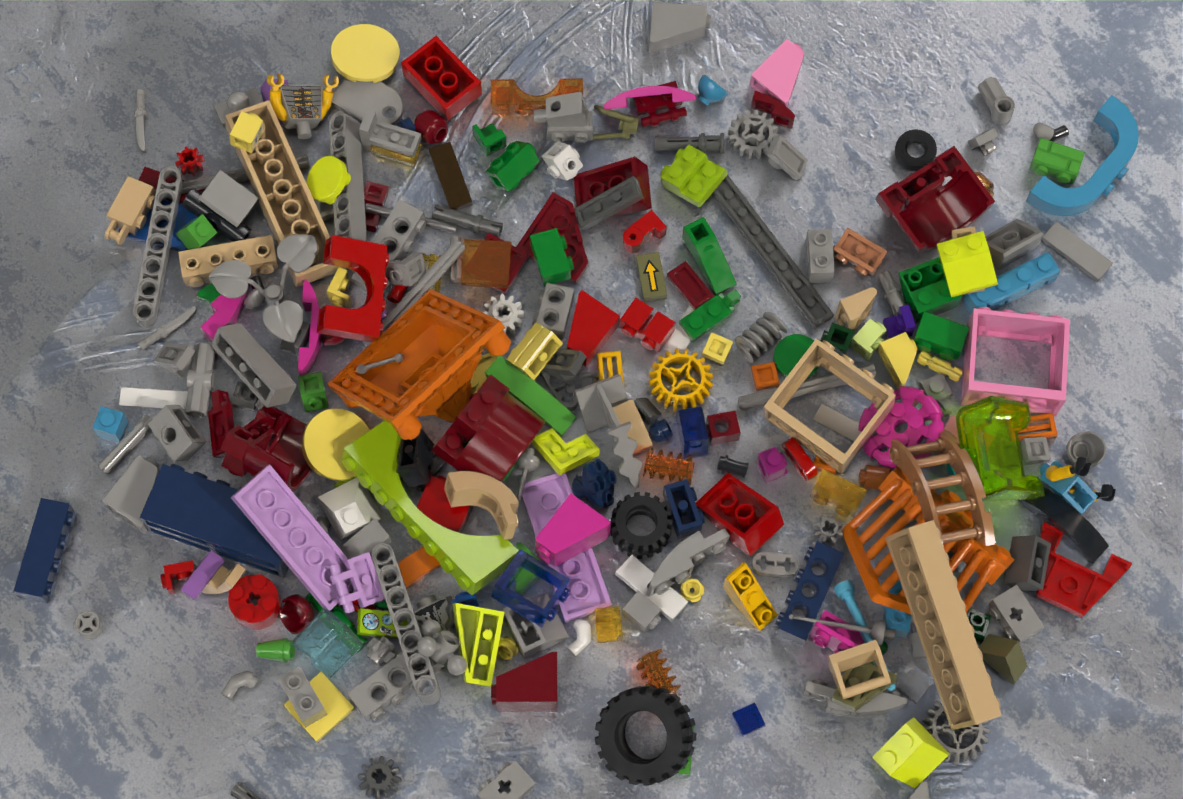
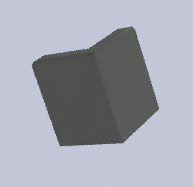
M303 321L295 342L290 343L282 340L280 349L299 356V347H306L309 341L310 324Z

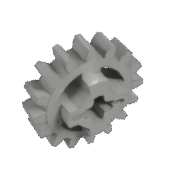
M746 110L745 116L739 113L737 114V120L732 119L731 127L728 130V135H730L728 141L729 143H734L733 151L740 150L739 156L747 153L748 159H751L752 155L756 154V157L760 159L762 152L767 155L774 135H778L776 134L778 126H772L774 119L770 118L767 120L766 112L760 116L758 115V110H755L754 114H750L749 110ZM741 128V129H742V130H741L742 133H741V136L739 137V136H738V131H739V129ZM766 132L768 133V139H767V140H765V133H766Z

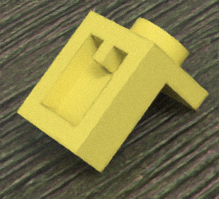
M338 267L327 289V294L330 302L335 306L350 308L352 305L351 297L345 293L350 287L351 280H349L348 270Z

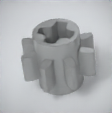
M822 515L820 519L821 524L814 523L813 528L818 531L813 537L819 538L823 544L830 542L834 546L836 543L835 537L842 538L843 533L838 531L843 523H837L834 520V515L827 519ZM826 527L828 530L832 529V534H830L828 531L824 532V528Z
M384 636L380 640L373 637L366 645L367 649L370 650L366 656L378 667L383 663L387 664L396 656L393 652L397 648Z

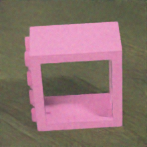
M988 307L974 308L966 324L970 328L964 347L961 405L1033 414L1053 413V416H1056L1066 401L1070 319H1065L1060 315L1039 316L1038 313L1034 312L1020 314L1015 313L1013 310L993 311ZM984 336L1050 344L1048 389L974 381L977 337Z

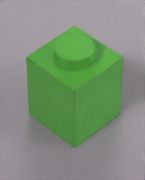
M202 214L191 220L175 234L186 248L191 250L204 245L217 232Z

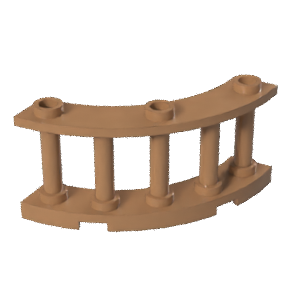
M946 429L939 433L940 438H937L936 441L906 447L897 439H892V447L890 448L891 460L909 479L912 492L917 496L925 522L934 520L941 534L942 545L969 538H975L976 541L985 546L994 545L995 535L991 513L985 512L982 501L986 494L968 452L965 448L960 449L957 443L959 440ZM937 451L939 454L920 459L913 457V455ZM949 463L956 475L926 480L921 468ZM958 484L963 487L966 500L935 506L930 490ZM968 509L971 511L974 524L972 528L941 533L938 515Z

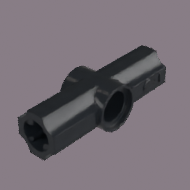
M196 189L191 190L187 194L182 206L197 217L203 214L216 232L221 233L232 242L248 238L252 231L248 226L241 222L238 227H235L201 202L199 197L202 194Z

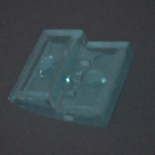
M324 608L293 639L292 645L312 658L311 664L331 678L363 646V643L345 623L328 609Z

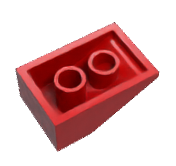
M727 473L696 502L697 509H701L703 515L719 531L725 528L730 535L729 540L749 556L753 555L785 525L778 506L730 473Z

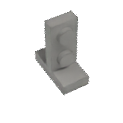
M368 109L359 128L362 148L369 152H372L374 146L414 157L422 138L421 133L378 121L376 112Z

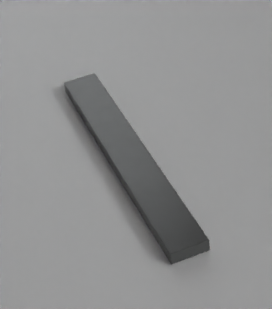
M727 175L712 193L713 197L815 330L834 317L833 312Z

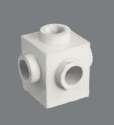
M556 142L542 155V158L548 165V172L555 179L559 178L568 181L574 178L578 170L583 167L579 160V153L569 144Z

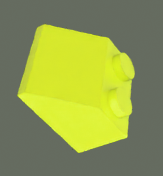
M984 231L937 244L939 258L951 297L998 285Z
M913 717L872 758L891 777L915 789L950 753Z

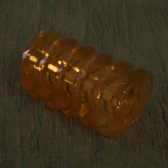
M650 448L646 455L643 477L649 471L650 479H653L656 473H658L659 480L663 481L667 474L669 482H673L677 476L678 482L687 478L689 485H691L695 462H693L692 455L690 454L684 461L682 453H679L676 459H674L672 451H669L668 455L664 457L663 450H659L657 456H655L653 448Z
M662 649L649 652L637 660L639 663L636 669L644 671L641 674V678L648 680L645 686L663 687L668 689L671 695L676 694L679 697L682 695V693L677 694L681 684H672L677 678L676 675H667L672 670V667H663V664L668 659L658 658L663 652Z

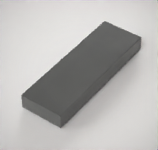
M632 176L574 209L580 227L585 231L642 200L644 197L637 178Z

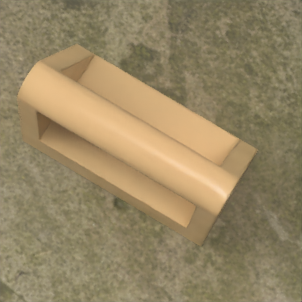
M871 287L841 299L835 315L838 325L852 329L855 333L870 313L877 290Z
M877 640L829 655L828 667L843 700L891 684ZM875 661L881 676L845 688L840 672Z

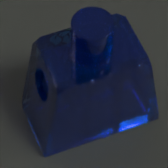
M702 407L678 410L675 418L683 459L707 456L708 433ZM700 442V445L691 446L693 443Z

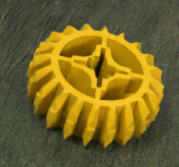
M678 348L675 349L674 355L667 350L665 353L666 358L660 355L657 360L658 363L654 362L652 364L653 370L649 372L651 380H649L648 384L650 387H653L651 394L658 395L656 398L658 403L665 401V409L670 404L673 405L674 412L677 411L678 406H682L683 412L687 411V405L693 410L696 409V402L702 405L704 403L703 397H709V389H712L713 383L710 382L713 379V374L709 373L710 365H703L705 363L704 357L697 360V352L688 355L689 350L687 348L684 350V354H681ZM675 365H683L681 368L677 369L672 367ZM691 369L698 374L700 384L696 383L695 379L690 376ZM684 374H685V380H682V381L679 382L678 385L676 386L677 380H680L681 378H683V376H684ZM661 376L667 378L666 381L671 383L670 392L664 387ZM683 391H686V392H689V393H690V394H687V395H678L679 393H681V392H683Z

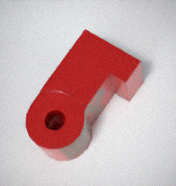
M650 210L624 231V249L629 253L639 252L643 244L654 235L658 239L665 236L667 226Z

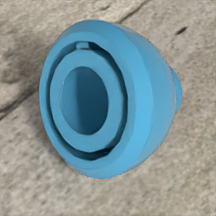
M702 75L698 84L699 96L697 98L708 106L710 102H719L728 95L727 91L708 76Z

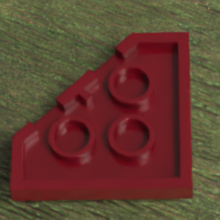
M553 192L516 248L529 254V258L535 261L530 245V235L557 228L559 236L564 235L567 249H564L566 257L571 256L574 270H571V279L569 281L577 284L588 267L587 255L583 246L573 203Z

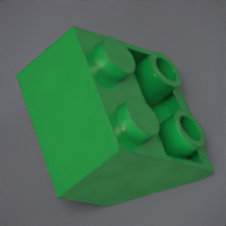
M939 257L898 273L905 304L909 305L915 323L920 322L924 312L938 315L958 307L962 295L951 297Z

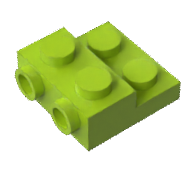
M688 144L685 149L681 148L677 151L675 161L671 166H664L660 178L665 189L700 208L728 174L725 168L708 160L707 154Z

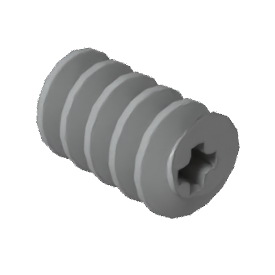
M765 312L763 318H758L756 324H751L749 330H744L742 336L736 337L737 349L748 362L753 363L752 354L760 357L759 348L767 351L766 342L774 345L773 336L781 339L782 336L779 331L787 333V328L775 314Z

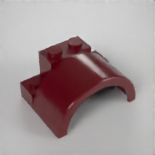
M955 146L938 155L934 161L899 183L897 181L882 190L875 199L887 217H893L918 253L931 251L937 248L938 243L952 239V230L967 228L980 218L995 202ZM945 177H952L947 184L942 185Z
M490 375L438 441L432 452L457 471L478 472L491 476L501 482L545 424V420L508 393L510 389ZM463 442H469L467 446L463 448Z
M264 406L258 410L255 419L244 427L237 425L226 433L220 448L226 452L221 466L228 469L233 475L243 477L249 474L254 477L266 465L270 464L291 491L295 492L312 471L304 458L301 446L303 445V434L307 424L274 406L268 408ZM275 434L276 436L274 440L268 447L272 435Z

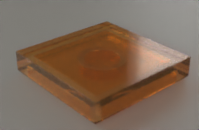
M464 239L466 249L463 252L461 286L508 288L511 242Z

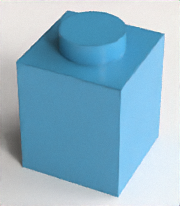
M101 406L93 425V430L98 438L119 443L125 434L129 421L124 412Z

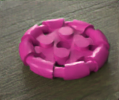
M900 386V389L894 390L895 400L902 399V403H894V407L875 430L878 435L871 436L863 446L865 453L871 459L875 458L878 460V464L889 468L898 467L890 457L892 439H897L908 447L919 445L924 438L927 440L925 443L934 442L937 438H940L939 433L944 431V423L941 420L943 413L939 404L931 395H925L924 391L919 388ZM920 402L922 407L918 410L915 407ZM874 403L868 409H864L859 421L858 431L862 432L876 414L877 409L874 407ZM932 420L930 425L925 426V421ZM899 424H908L907 430L905 432H896V428ZM884 446L888 448L885 452L881 451ZM932 453L913 455L915 459L926 458Z

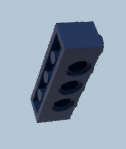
M819 541L816 542L814 548L809 546L804 560L808 561L805 569H799L794 582L798 583L795 591H789L785 600V604L789 606L785 613L780 612L775 623L779 627L777 635L804 646L814 623L789 619V615L794 610H801L805 614V618L816 619L844 552ZM819 566L823 569L824 574L815 575L811 568ZM802 589H812L814 591V596H804L802 593Z

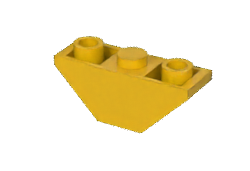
M745 562L725 577L723 588L733 604L757 630L761 631L778 616Z

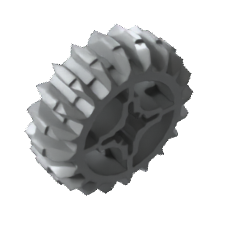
M938 701L934 702V709L928 708L926 711L930 717L924 716L922 722L928 725L923 727L950 753L943 762L947 763L950 757L953 758L954 765L959 763L960 757L964 764L969 762V756L972 759H976L978 757L976 751L982 753L985 750L982 744L989 742V739L984 735L989 734L990 729L983 727L988 721L956 729L960 730L956 738L955 731L950 730L949 723L936 726L938 717L944 714L945 710L943 704ZM938 734L939 736H944L949 740L950 747L945 745L940 740ZM975 735L972 745L960 749L962 737Z

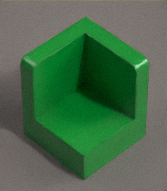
M477 124L472 126L473 136L486 157L507 146L506 135L502 129L498 131L494 124H489L482 129H479Z

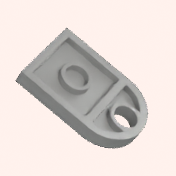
M345 79L333 94L331 105L356 119L360 124L367 109L376 112L378 121L396 125L403 115L401 97L395 90L381 81L373 83V81L353 82ZM387 110H392L396 113L392 118H385L383 114Z

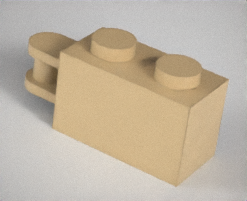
M130 176L127 177L106 215L110 224L105 232V239L116 240V243L121 245L128 233L136 235L138 230L144 227L147 219L146 215L150 209H153L156 192L153 186Z

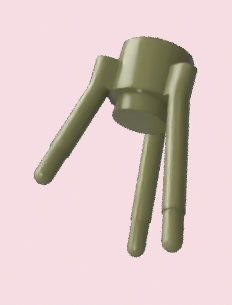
M599 105L594 106L600 113L620 119L618 129L623 131L622 133L593 134V140L610 138L629 139L630 134L636 135L639 117L625 115L611 109L606 110Z

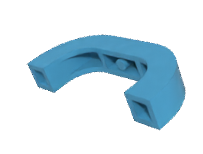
M1113 95L1098 110L1094 122L1111 135L1114 142V150L1084 185L1077 188H1064L1043 176L1030 191L1026 202L1050 215L1073 216L1093 207L1103 195L1107 197L1115 187L1114 181L1116 179L1121 180L1129 169L1126 167L1137 148L1138 127L1130 110Z

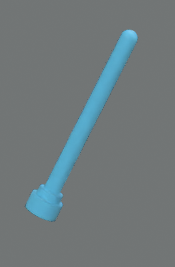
M846 580L837 584L833 589L837 597L845 601L856 626L868 627L854 599L856 589L852 581ZM860 632L864 643L873 641L870 633ZM895 683L887 688V690L893 691L896 687Z

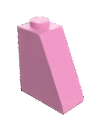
M787 39L751 74L750 86L788 107L803 63L804 52L797 43H792Z

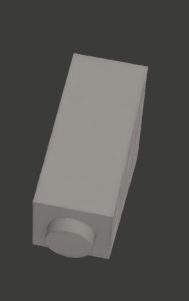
M653 1L649 53H655L705 37V29L710 28L711 15L707 14V6Z
M138 455L102 501L109 510L146 534L148 530L139 517L160 470L158 469L159 464L150 457L145 459Z

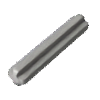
M144 415L98 464V467L104 473L109 474L151 430L148 423L152 418Z

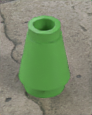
M287 638L258 643L256 655L258 658L287 663L294 659L295 644L294 641Z

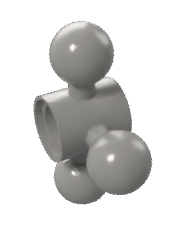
M425 621L421 626V633L424 637L417 643L419 654L425 657L430 656L439 664L447 663V669L453 675L463 674L467 669V662L464 657L454 654L460 645V640L447 630L441 632V626L437 621Z

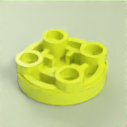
M325 156L311 167L306 184L313 199L333 204L344 187L350 183L351 175L347 172L343 161L334 156Z

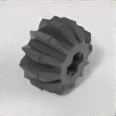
M384 756L379 757V763L377 764L373 758H370L371 767L365 764L361 766L366 773L358 774V778L364 781L359 786L361 790L367 789V797L372 796L375 792V799H381V793H384L385 797L389 799V789L393 792L398 791V787L393 783L402 782L401 777L395 776L400 772L399 767L392 768L394 765L392 759L384 764ZM378 773H383L386 780L382 779V783L378 784L374 777H378Z

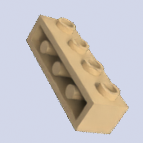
M272 235L178 252L182 278L185 285L191 287H200L204 283L210 282L209 275L220 264L231 260L247 263L251 267L252 274H270L274 270H279L276 247Z

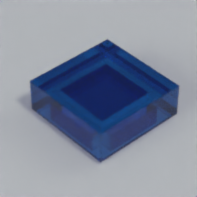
M755 703L732 713L742 737L766 726Z

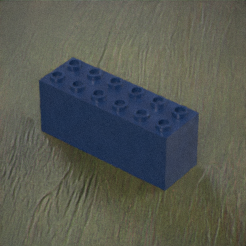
M162 464L139 517L149 532L207 552L212 550L221 557L285 578L289 567L231 499L238 489L230 487V484L223 480L217 479L216 482L209 480L206 475L200 472H194L193 474L185 472L183 467L176 464H171L170 466Z

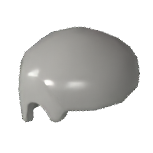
M1092 431L1081 432L1072 436L1068 441L1066 455L1074 465L1078 457L1086 458V463H1091V468L1100 464L1105 457L1106 444L1101 436Z

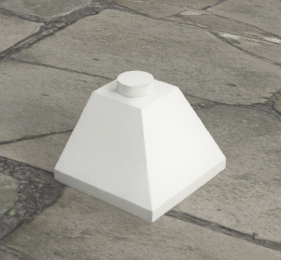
M358 477L317 497L340 541L357 533L373 519L377 521L383 519L369 491L360 484Z

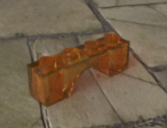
M583 78L560 79L552 91L538 96L523 92L517 86L514 79L491 80L492 115L500 117L513 114L531 116L536 109H546V98L575 92H582L583 95Z

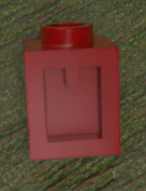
M194 561L163 566L164 574H161L163 589L167 588L170 595L175 594L174 580L177 579L178 582L187 581L197 568Z

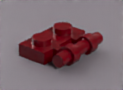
M676 81L657 85L678 88ZM672 94L633 98L638 116L648 115V117L641 118L642 127L650 125L656 127L659 126V123L669 120L675 122L679 118L687 116L685 107L676 109L675 106L682 105V102L673 103ZM667 109V112L656 113V111Z

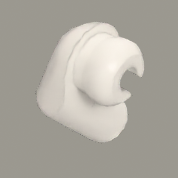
M583 619L575 621L574 628L577 639L567 647L569 652L575 657L591 642V625Z

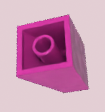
M570 493L535 538L536 557L546 565L550 563L556 567L607 540L610 536L611 521Z

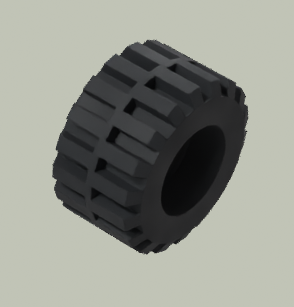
M634 492V497L628 494L624 497V501L619 500L617 507L612 511L610 529L613 543L619 546L618 550L622 553L626 551L629 557L633 554L637 555V559H642L643 555H647V558L653 557L654 552L660 553L662 547H666L672 529L671 512L667 510V504L664 501L660 503V498L656 495L654 498H651L648 492H645V496H640V492ZM645 515L653 520L656 528L649 535L637 536L628 530L626 523L633 516Z

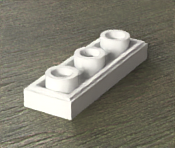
M631 555L616 571L615 575L635 592L639 590L660 607L661 613L672 622L688 604V601L671 587L661 595L656 593L649 597L647 590L655 573Z

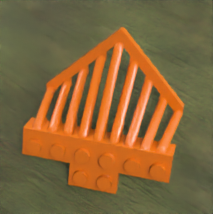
M896 467L879 486L882 492L854 517L841 532L870 599L875 603L912 615L903 589L897 595L889 592L900 580L896 569L881 585L878 581L881 574L893 563L891 553L889 552L874 568L871 565V561L888 545L885 537L901 531L913 520L918 522L916 525L925 523L917 496L912 492L909 479L899 467ZM935 489L930 490L935 506L961 501V498L956 493L950 492L947 489L940 495L935 492ZM888 499L893 500L894 502L858 536L856 529ZM903 509L905 513L865 552L863 546L899 510ZM969 509L938 515L942 534L972 528L974 525ZM975 538L943 544L944 550L947 553L950 550L954 553L949 560L952 572L962 560L966 563V567L957 578L959 592L974 571L979 575L963 599L966 605V613L985 584L988 582L993 585L1015 560L1006 548L998 546L996 543L985 546L976 541Z

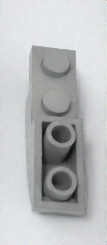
M724 528L705 539L700 531L678 544L658 567L647 590V595L649 597L656 593L661 595L668 591L671 585L677 582L678 584L686 582L691 577L694 565L704 561L706 556L711 553L716 555L726 548L730 537L726 529Z
M807 681L803 692L805 697L827 702L825 712L851 717H867L891 713L903 709L908 698L902 697V694L896 691L882 692L854 712L833 703L832 696L836 689L827 687V683L823 681Z

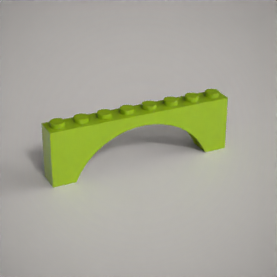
M384 420L343 449L342 463L349 472L352 471L358 477L360 484L374 494L377 502L385 505L391 512L392 517L407 528L409 535L417 539L423 545L425 551L440 562L442 569L456 579L461 589L467 590L471 595H474L514 565L519 550L508 539L503 540L501 534L493 536L462 534L447 529L425 516L410 500L401 484L399 474L396 473L401 437L392 425Z

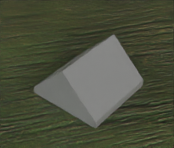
M220 170L199 197V200L235 227H238L256 206L259 198Z
M1015 219L985 236L993 264L1000 270L1037 249L1043 233L1035 227Z

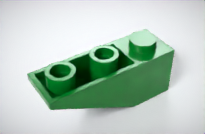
M702 217L684 226L682 239L714 293L718 295L736 286L737 283L706 219Z

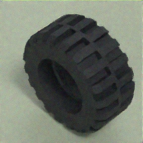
M647 685L620 692L619 695L612 697L607 702L608 706L602 708L599 714L601 720L596 722L595 730L599 731V736L595 737V745H600L601 751L598 752L600 759L605 758L607 761L605 767L609 772L614 770L617 773L616 777L618 779H627L629 784H643L647 786L673 777L679 773L680 769L686 766L689 762L687 760L688 757L693 755L695 749L692 745L696 741L697 733L693 732L692 726L696 724L694 718L690 719L688 715L690 709L687 705L680 703L681 698L678 695H671L669 690L663 687L656 688L653 685ZM640 711H649L655 714L662 721L666 729L667 742L665 749L659 756L652 759H644L637 756L630 749L626 741L625 728L627 721L633 714Z

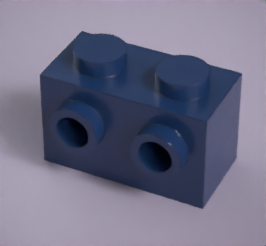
M685 479L665 485L663 497L667 504V509L671 512V520L677 538L680 539L693 535L698 531L701 532L705 520L701 509H697L695 503L697 501L696 492L693 487L689 486L688 480Z

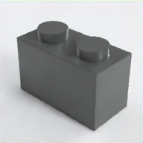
M1036 535L1012 537L1010 554L1015 560L1006 570L1004 583L1011 587L1018 585L1021 591L1043 590L1051 543Z

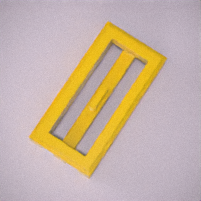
M621 351L597 353L599 381L604 380L602 358H607L609 378L613 376L611 357H616L617 372L621 375L624 385Z

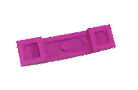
M646 86L623 92L610 99L603 107L606 110L627 108V98L672 94L673 103L694 101L697 98L696 95L675 87Z
M307 280L303 282L302 304L305 311H311L309 347H299V375L309 374L318 357L322 341V334L317 333L320 308L316 294Z

